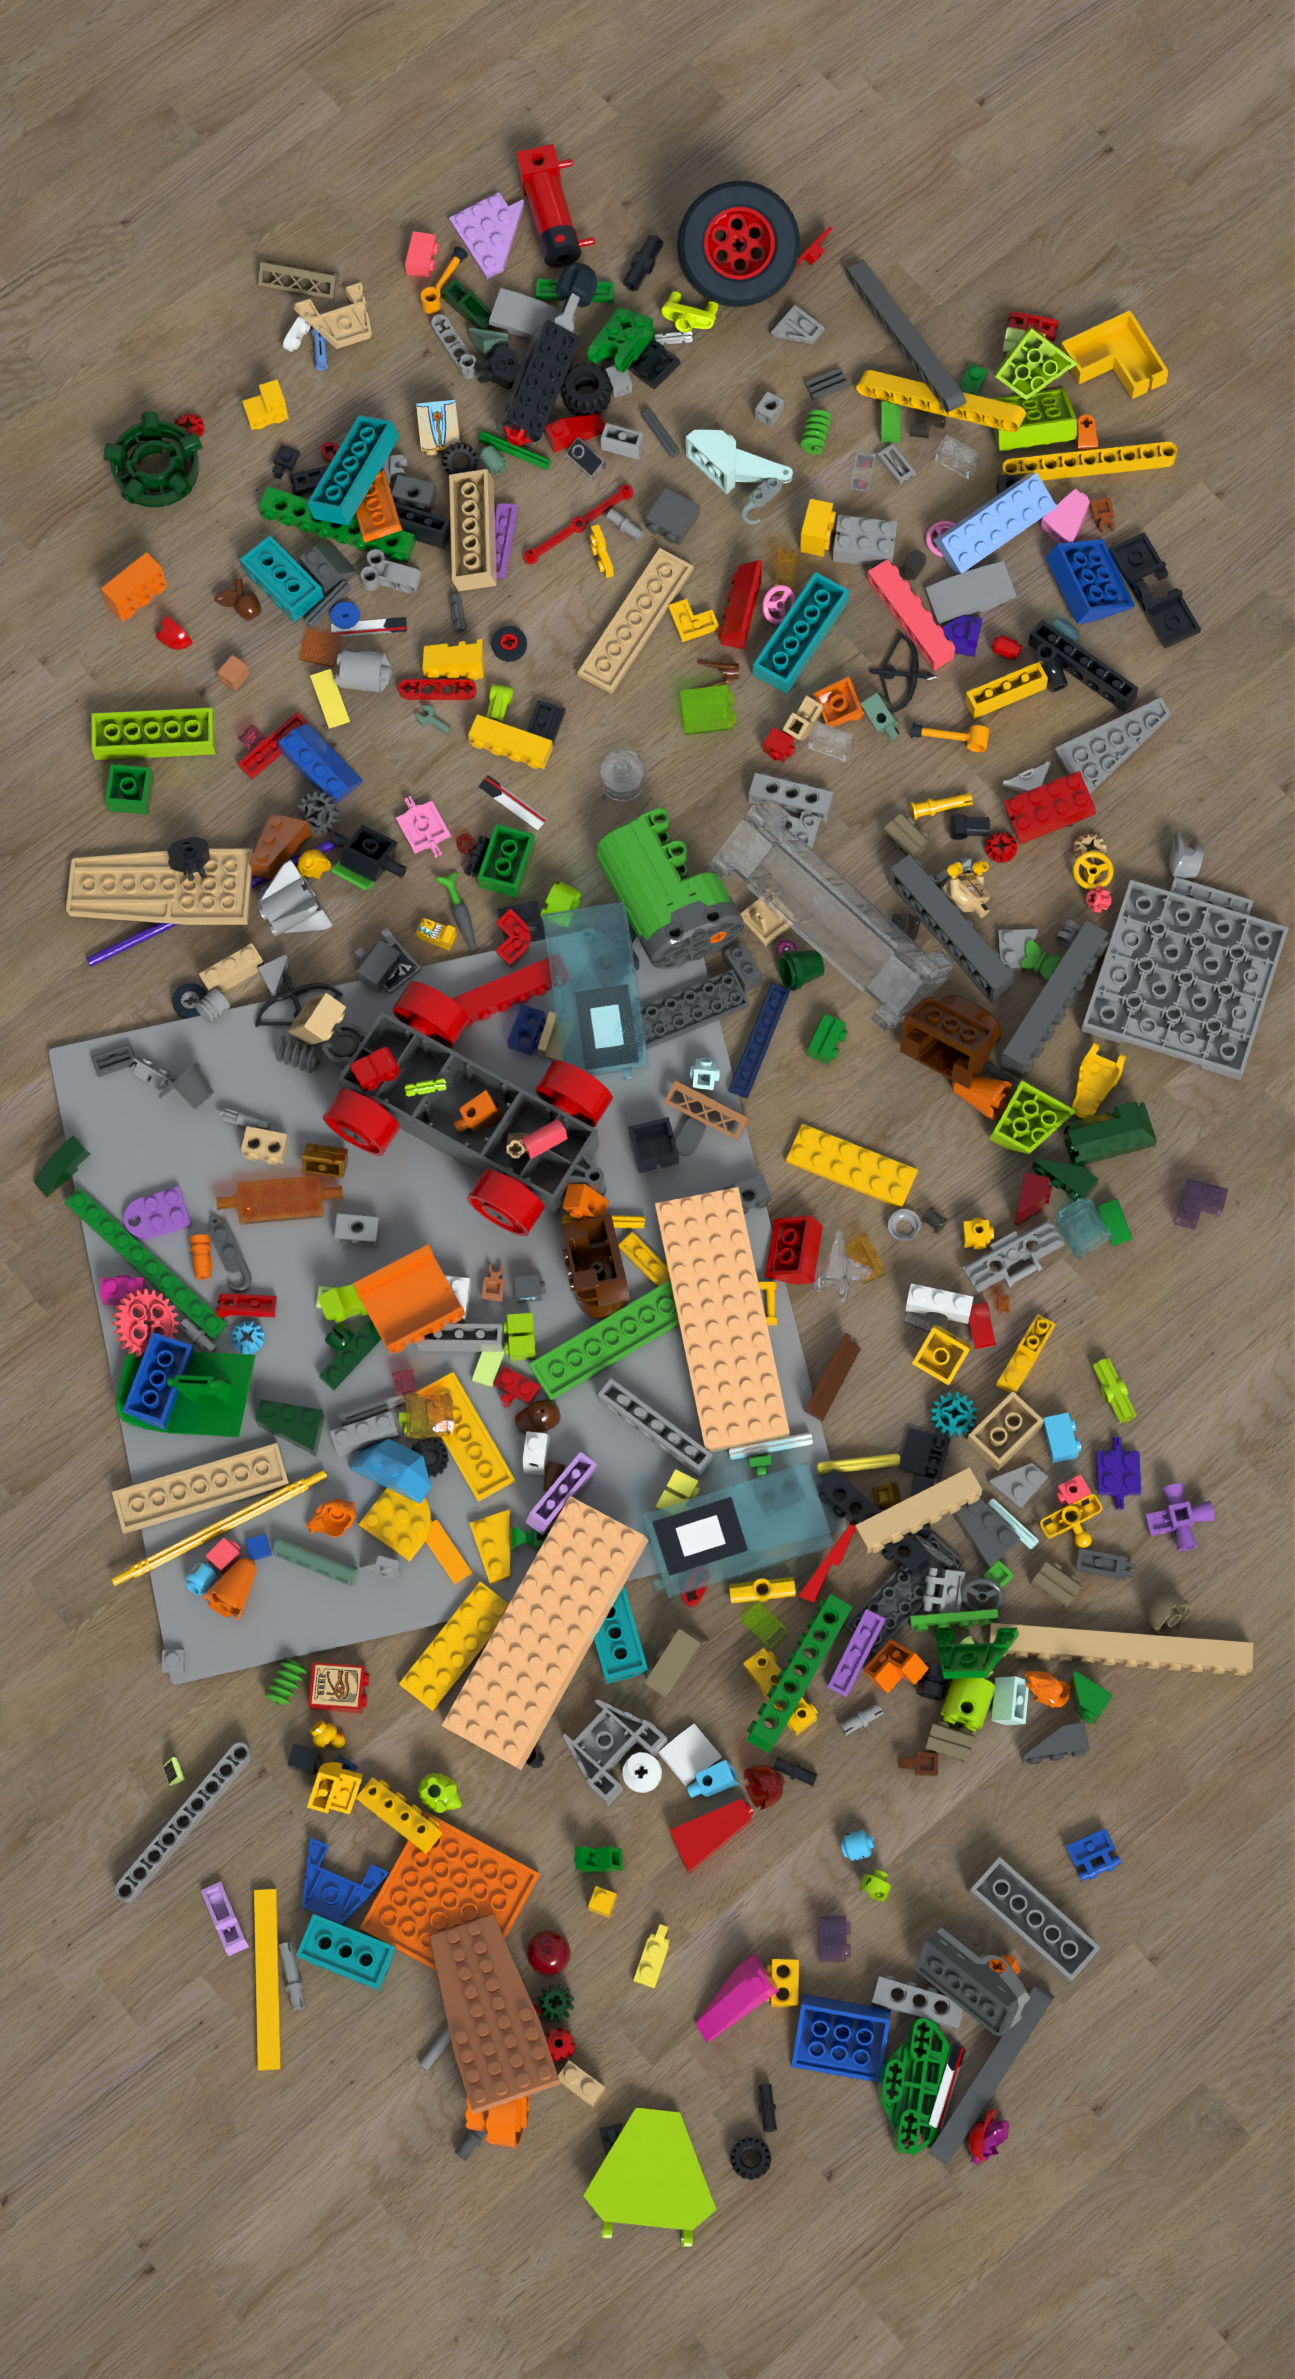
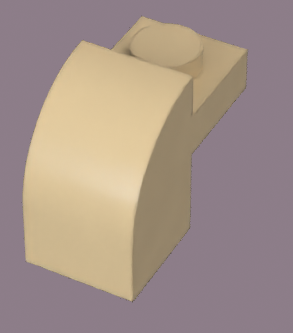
M806 695L797 713L792 712L783 731L798 740H805L815 728L816 721L825 706Z

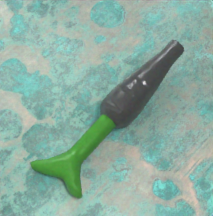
M454 872L448 877L440 876L435 878V881L443 884L449 891L454 905L452 909L454 920L464 936L471 951L477 949L469 910L466 905L461 903L455 887L458 872Z

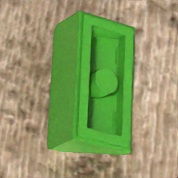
M881 401V442L901 443V406Z
M340 860L331 870L332 873L363 890L373 888L375 882L339 865Z

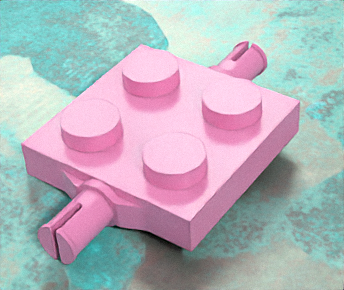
M412 796L405 798L404 802L409 810L405 814L396 817V821L413 853L416 854L430 848L435 858L438 855L441 856L442 852L437 844L451 836L433 801L416 806Z

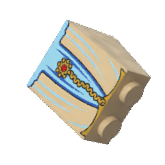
M456 400L416 404L422 453H426V456L438 455L437 451H444L450 447V444H456L455 442L460 443Z

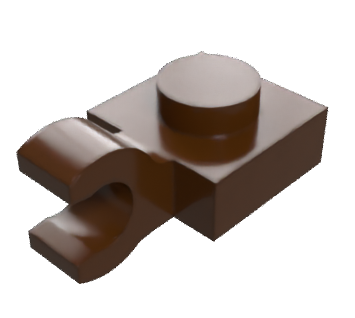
M916 1752V1758L901 1757L899 1768H914L915 1775L937 1777L938 1753Z

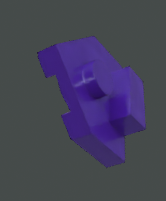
M962 615L942 627L945 638L951 640L955 646V654L975 657L982 618Z

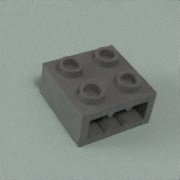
M665 487L645 517V526L651 533L659 534L668 542L680 545L699 517L700 505Z

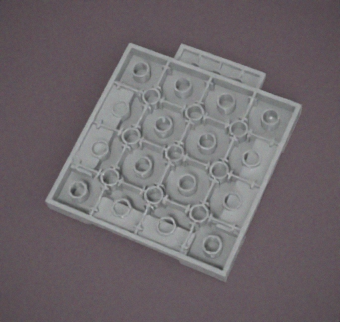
M1175 877L1171 890L1167 891L1130 880L1081 1031L1120 1044L1124 1041L1199 1064L1201 1069L1241 1081L1289 928L1249 916L1254 900Z

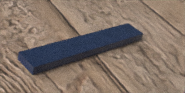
M771 982L728 1092L748 1099L789 996L790 989Z

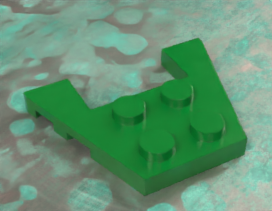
M1017 1627L998 1628L994 1643L954 1644L956 1638L954 1630H935L944 1679L987 1677L1019 1636Z

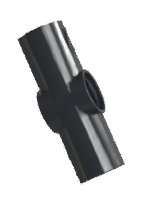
M648 235L640 252L637 251L633 256L631 268L623 280V285L628 290L638 291L646 275L651 274L655 266L656 257L664 245L658 236Z

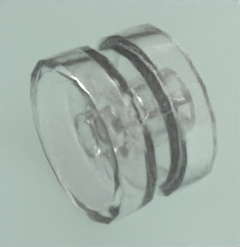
M621 749L609 753L603 759L600 774L602 789L606 795L613 800L621 802L630 801L638 797L645 785L644 763L639 755L633 751Z

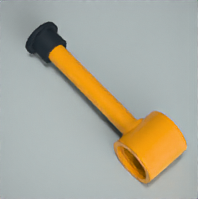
M458 246L454 248L452 260L436 286L427 287L422 290L421 304L425 313L436 314L440 311V293L457 265L468 256V253L463 248Z
M913 722L911 738L929 736L967 741V749L970 751L985 752L987 750L989 729L985 726L973 725L969 728V733L923 728V725H915V722Z

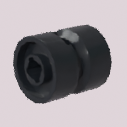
M925 1663L929 1669L922 1676L923 1679L918 1681L916 1694L927 1699L941 1701L946 1689L943 1684L947 1683L948 1679H944L941 1665Z

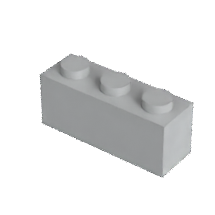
M391 1411L330 1431L338 1457L368 1448L387 1438L392 1440L399 1437Z

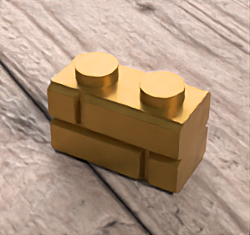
M311 1143L306 1144L302 1155V1173L336 1178L344 1177L348 1165V1149Z

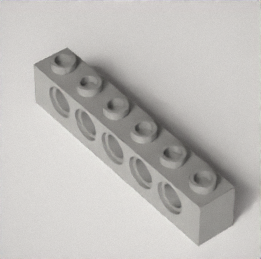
M612 1378L598 1393V1401L697 1476L700 1477L713 1461L712 1453Z

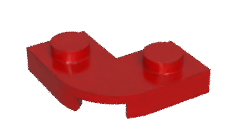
M510 908L496 922V925L509 938L495 950L509 966L515 963L528 950L531 942V934L527 924Z

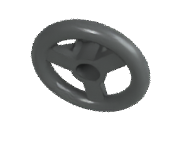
M980 1577L965 1583L961 1590V1598L964 1606L970 1611L998 1610L1003 1604L1004 1593L998 1583L991 1579ZM968 1592L976 1596V1599L979 1601L978 1607L970 1603L967 1598ZM997 1595L996 1603L985 1608V1602L989 1597Z

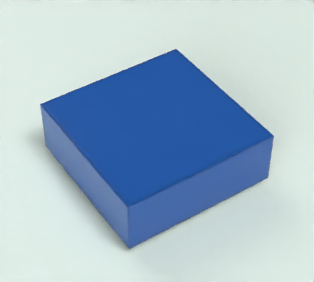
M267 1534L245 1539L252 1561L272 1556Z

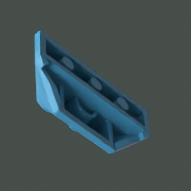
M389 1438L361 1450L349 1467L350 1470L418 1504H421L432 1488L423 1455Z

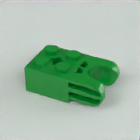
M618 306L588 349V361L597 364L606 357H615L616 371L624 373L633 360H637L654 336L653 318Z

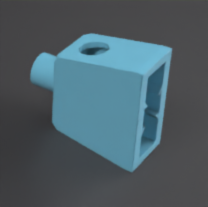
M724 1760L695 1774L697 1781L687 1785V1790L691 1798L699 1794L709 1798L741 1784L733 1765ZM712 1779V1784L708 1786V1781Z

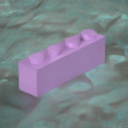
M580 1452L531 1510L526 1523L541 1535H544L558 1518L569 1496L574 1498L592 1477L597 1464Z

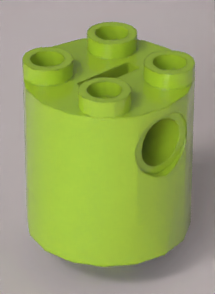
M952 1678L941 1710L942 1721L950 1725H955V1723L963 1725L964 1729L975 1733L976 1729L983 1727L996 1686L985 1678ZM961 1707L966 1708L969 1713L962 1712Z

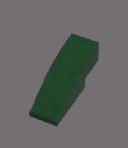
M456 278L441 292V297L475 327L487 330L491 326L489 325V319L492 311Z
M73 1135L48 1160L34 1180V1183L45 1197H48L78 1171L76 1167L91 1155L90 1152Z

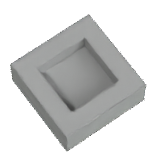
M162 1650V1673H184L185 1651Z

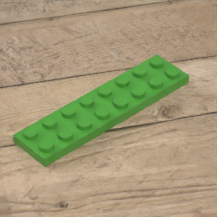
M670 1280L531 1362L529 1368L549 1400L553 1401L678 1326L679 1322Z

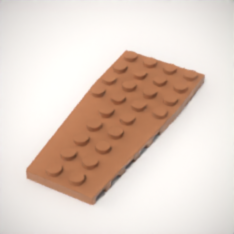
M489 1915L430 1936L452 2046L473 2115L559 2085L560 2081L540 2020L494 1915Z

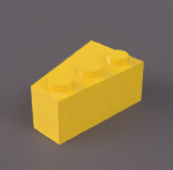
M478 639L475 644L467 645L465 641L459 642V646L448 647L447 643L424 646V677L430 679H437L439 677H447L449 679L468 678L470 680L484 678L485 652L483 639Z

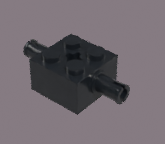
M361 825L350 839L336 831L330 838V844L343 849L339 865L373 882H376L385 871L395 874L399 878H403L407 871V866L394 861L398 842L364 825Z

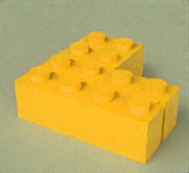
M1130 310L1061 342L1060 349L1078 363L1069 369L1078 385L1113 369L1131 399L1147 393L1148 388L1153 390L1167 382L1168 369Z

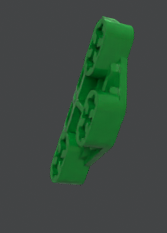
M926 2018L914 2020L909 2024L906 2040L881 2065L877 2097L894 2130L892 2138L893 2149L900 2154L915 2155L938 2137L939 2129L931 2126L929 2122L948 2062L950 2045L935 2021ZM920 2025L924 2032L921 2033L920 2030H917V2026ZM934 2031L939 2038V2043L936 2042L934 2044V2050H931L932 2035ZM917 2038H919L918 2040L924 2039V2042H921V2043H919V2041L914 2042V2039H917ZM917 2048L918 2051H921V2055H917L914 2049ZM928 2062L936 2063V2065H931L929 2082H926ZM893 2066V2069L896 2070V2074H893L892 2071H889V2067ZM890 2079H891V2081H895V2080H896V2083H894V2084H891L892 2082L886 2083V2080H890ZM889 2089L893 2096L890 2097L889 2094H886V2090ZM923 2095H932L927 2097L925 2114H922ZM908 2116L911 2119V2123L908 2124L907 2121H904V2118ZM920 2126L927 2127V2129L923 2128L922 2137L923 2139L926 2138V2140L917 2146ZM906 2129V2131L911 2130V2133H901V2131ZM905 2139L908 2142V2146L901 2144V2140Z

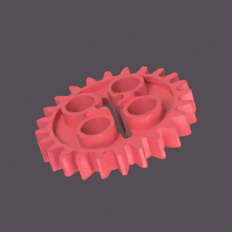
M143 1289L141 1292L135 1290L133 1294H126V1298L119 1300L122 1305L115 1306L119 1313L112 1314L117 1319V1321L111 1323V1325L117 1326L113 1334L120 1335L116 1341L124 1342L121 1347L122 1349L129 1347L128 1354L136 1351V1357H140L142 1354L144 1356L154 1329L158 1334L175 1340L176 1338L172 1334L179 1333L174 1328L175 1325L179 1324L178 1321H174V1317L178 1316V1313L171 1312L175 1306L168 1307L167 1304L170 1299L162 1300V1293L155 1296V1290H151L149 1293L147 1289ZM133 1308L138 1312L137 1318L133 1315ZM153 1308L157 1311V1318L152 1313ZM134 1329L137 1330L139 1334L138 1339L135 1338L133 1334Z

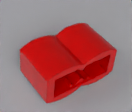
M383 1047L350 1065L351 1072L362 1091H372L379 1086V1083L392 1081L400 1073L399 1066L388 1047Z

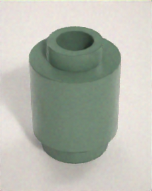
M485 446L479 452V461L491 473L499 475L507 468L506 459L493 446Z

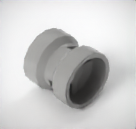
M1066 920L1063 925L1064 929L1059 931L1056 936V940L1067 948L1071 946L1082 928L1072 920Z

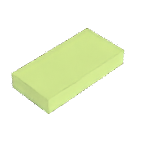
M503 1346V1352L481 1353L472 1378L473 1382L493 1388V1382L497 1377L505 1355V1346Z

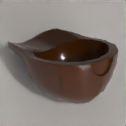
M548 1399L538 1400L519 1412L515 1417V1423L518 1430L526 1435V1432L540 1433L558 1425L561 1413L555 1402Z

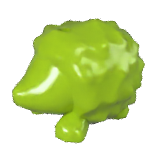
M429 1773L420 1780L417 1789L419 1798L422 1799V1804L426 1805L429 1809L434 1810V1812L443 1813L446 1810L458 1809L462 1806L457 1791V1782L442 1773Z

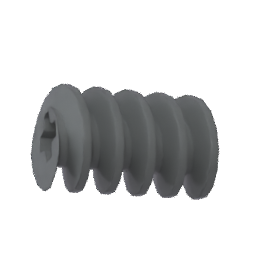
M282 1036L277 1045L276 1060L278 1062L284 1060L286 1065L291 1063L294 1068L299 1065L300 1070L306 1069L307 1073H312L321 1060L322 1050L315 1054V1047L307 1051V1044L301 1049L299 1041L293 1046L291 1038L285 1043V1036Z

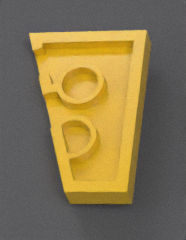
M510 1509L469 1523L490 1585L511 1578Z

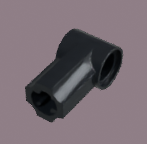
M955 814L949 817L951 839L963 840L968 836L990 835L989 817H967L964 814Z

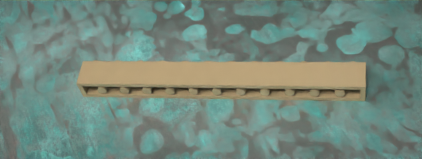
M991 1623L989 1643H994L998 1628L1017 1627L1019 1636L1003 1657H1006V1654L1015 1655V1658L1027 1659L1028 1656H1035L1038 1660L1043 1661L1050 1660V1658H1059L1061 1662H1072V1659L1080 1660L1084 1664H1093L1094 1661H1101L1103 1665L1112 1666L1115 1663H1124L1126 1667H1137V1664L1146 1665V1668L1150 1669L1167 1666L1169 1670L1175 1671L1181 1670V1668H1190L1192 1672H1203V1669L1212 1670V1673L1224 1674L1225 1671H1232L1234 1675L1240 1676L1247 1675L1253 1669L1254 1643L1000 1623Z

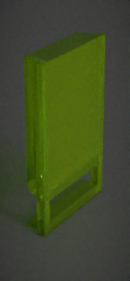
M759 1602L740 1620L770 1649H773L789 1631ZM782 1627L784 1631L771 1645L768 1644L767 1641Z

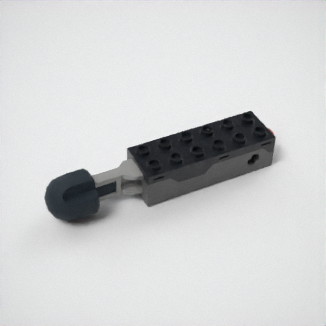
M575 263L565 267L555 288L556 293L560 296V300L563 301L559 313L554 321L546 319L533 332L495 428L506 435L511 445H526L530 447L542 438L581 338L572 333L574 330L572 317L577 306L583 308L591 304L597 289L595 272L586 264Z

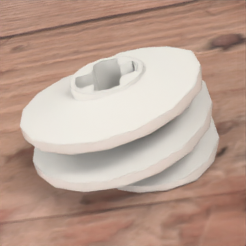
M638 1752L626 1760L622 1776L625 1784L631 1790L638 1793H647L655 1789L660 1783L662 1768L654 1756ZM641 1767H644V1770L648 1771V1773L640 1779L637 1771H641Z

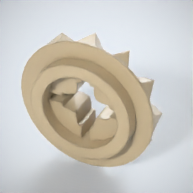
M1089 833L1079 836L1074 843L1073 849L1076 858L1087 852V847L1085 846H1089L1091 843H1093V848L1095 849L1091 851H1097L1105 855L1106 845L1103 838L1098 837L1097 834ZM1096 857L1086 859L1090 864H1096L1101 861V859Z

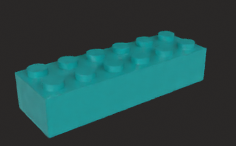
M358 415L307 502L314 519L349 525L399 439L393 421Z
M815 572L754 662L753 676L788 694L848 604L850 590Z

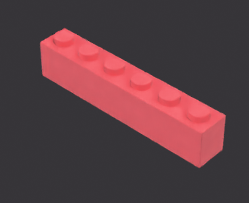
M887 559L868 571L867 581L933 671L954 659L955 646L951 640L945 638L941 626L934 623L930 611L923 608L918 595L912 593L907 580H903L900 577L896 565H892Z

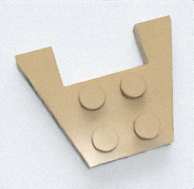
M361 282L345 288L344 292L351 305L319 315L311 299L295 303L294 310L336 349L371 338L372 332L369 316L366 312L365 297H363Z

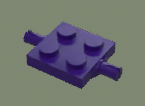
M1113 1437V1450L1097 1451L1095 1453L1097 1495L1115 1497V1509L1124 1510V1497L1141 1494L1139 1451L1121 1450V1437Z

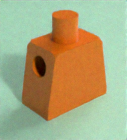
M485 1090L459 1109L463 1117L453 1123L459 1133L469 1127L475 1133H478L500 1122L504 1114L497 1101Z

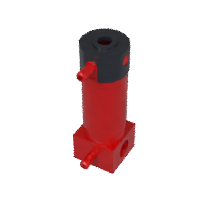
M554 144L516 152L519 180L523 194L527 196L544 262L546 265L556 268L570 265L581 256V247L595 244L594 237L578 239L561 184L560 169L573 166L572 159L558 161Z

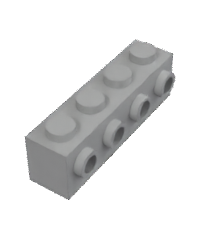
M450 1322L444 1325L441 1331L425 1335V1338L416 1343L419 1351L503 1352L504 1329L502 1324L493 1322L487 1324H477L474 1322L452 1324Z

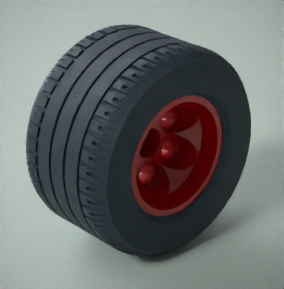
M729 181L708 189L692 203L679 227L677 253L684 276L700 295L719 305L746 307L770 298L788 282L798 262L800 236L794 214L778 194L758 183ZM739 219L742 222L740 230L732 228V220ZM751 228L759 230L760 235L758 238L753 239L749 236ZM719 230L724 231L726 234V239L722 242L717 241L715 238V233ZM736 239H739V242L743 243V246L740 247L739 251L736 249V247L732 246V244L736 242ZM752 248L760 249V258L754 259L751 257L750 251ZM720 250L727 253V260L724 262L717 259L716 255ZM742 259L745 262L743 270L735 268V260Z

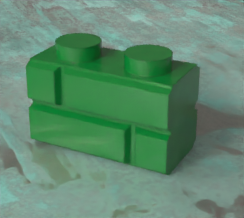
M823 1014L806 1049V1055L827 1065L831 1059L835 1060L840 1050L837 1046L840 1041L844 1042L848 1033L846 1023Z

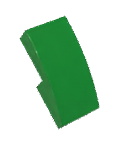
M1118 1198L1098 1205L1113 1246L1133 1239Z

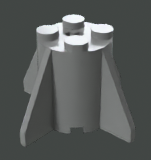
M291 859L283 863L257 902L260 908L258 910L263 919L268 920L272 933L277 936L283 933L326 930L333 926L322 909L320 902L316 903V895L310 886L309 879L307 877L303 878Z

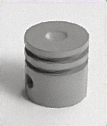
M213 989L203 999L199 1000L195 1007L207 1022L212 1023L213 1020H216L217 1017L230 1008V1004L219 990Z

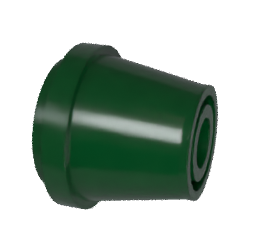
M816 949L803 951L785 950L781 952L778 959V970L781 980L792 991L799 990L803 985L824 975V962L821 954Z

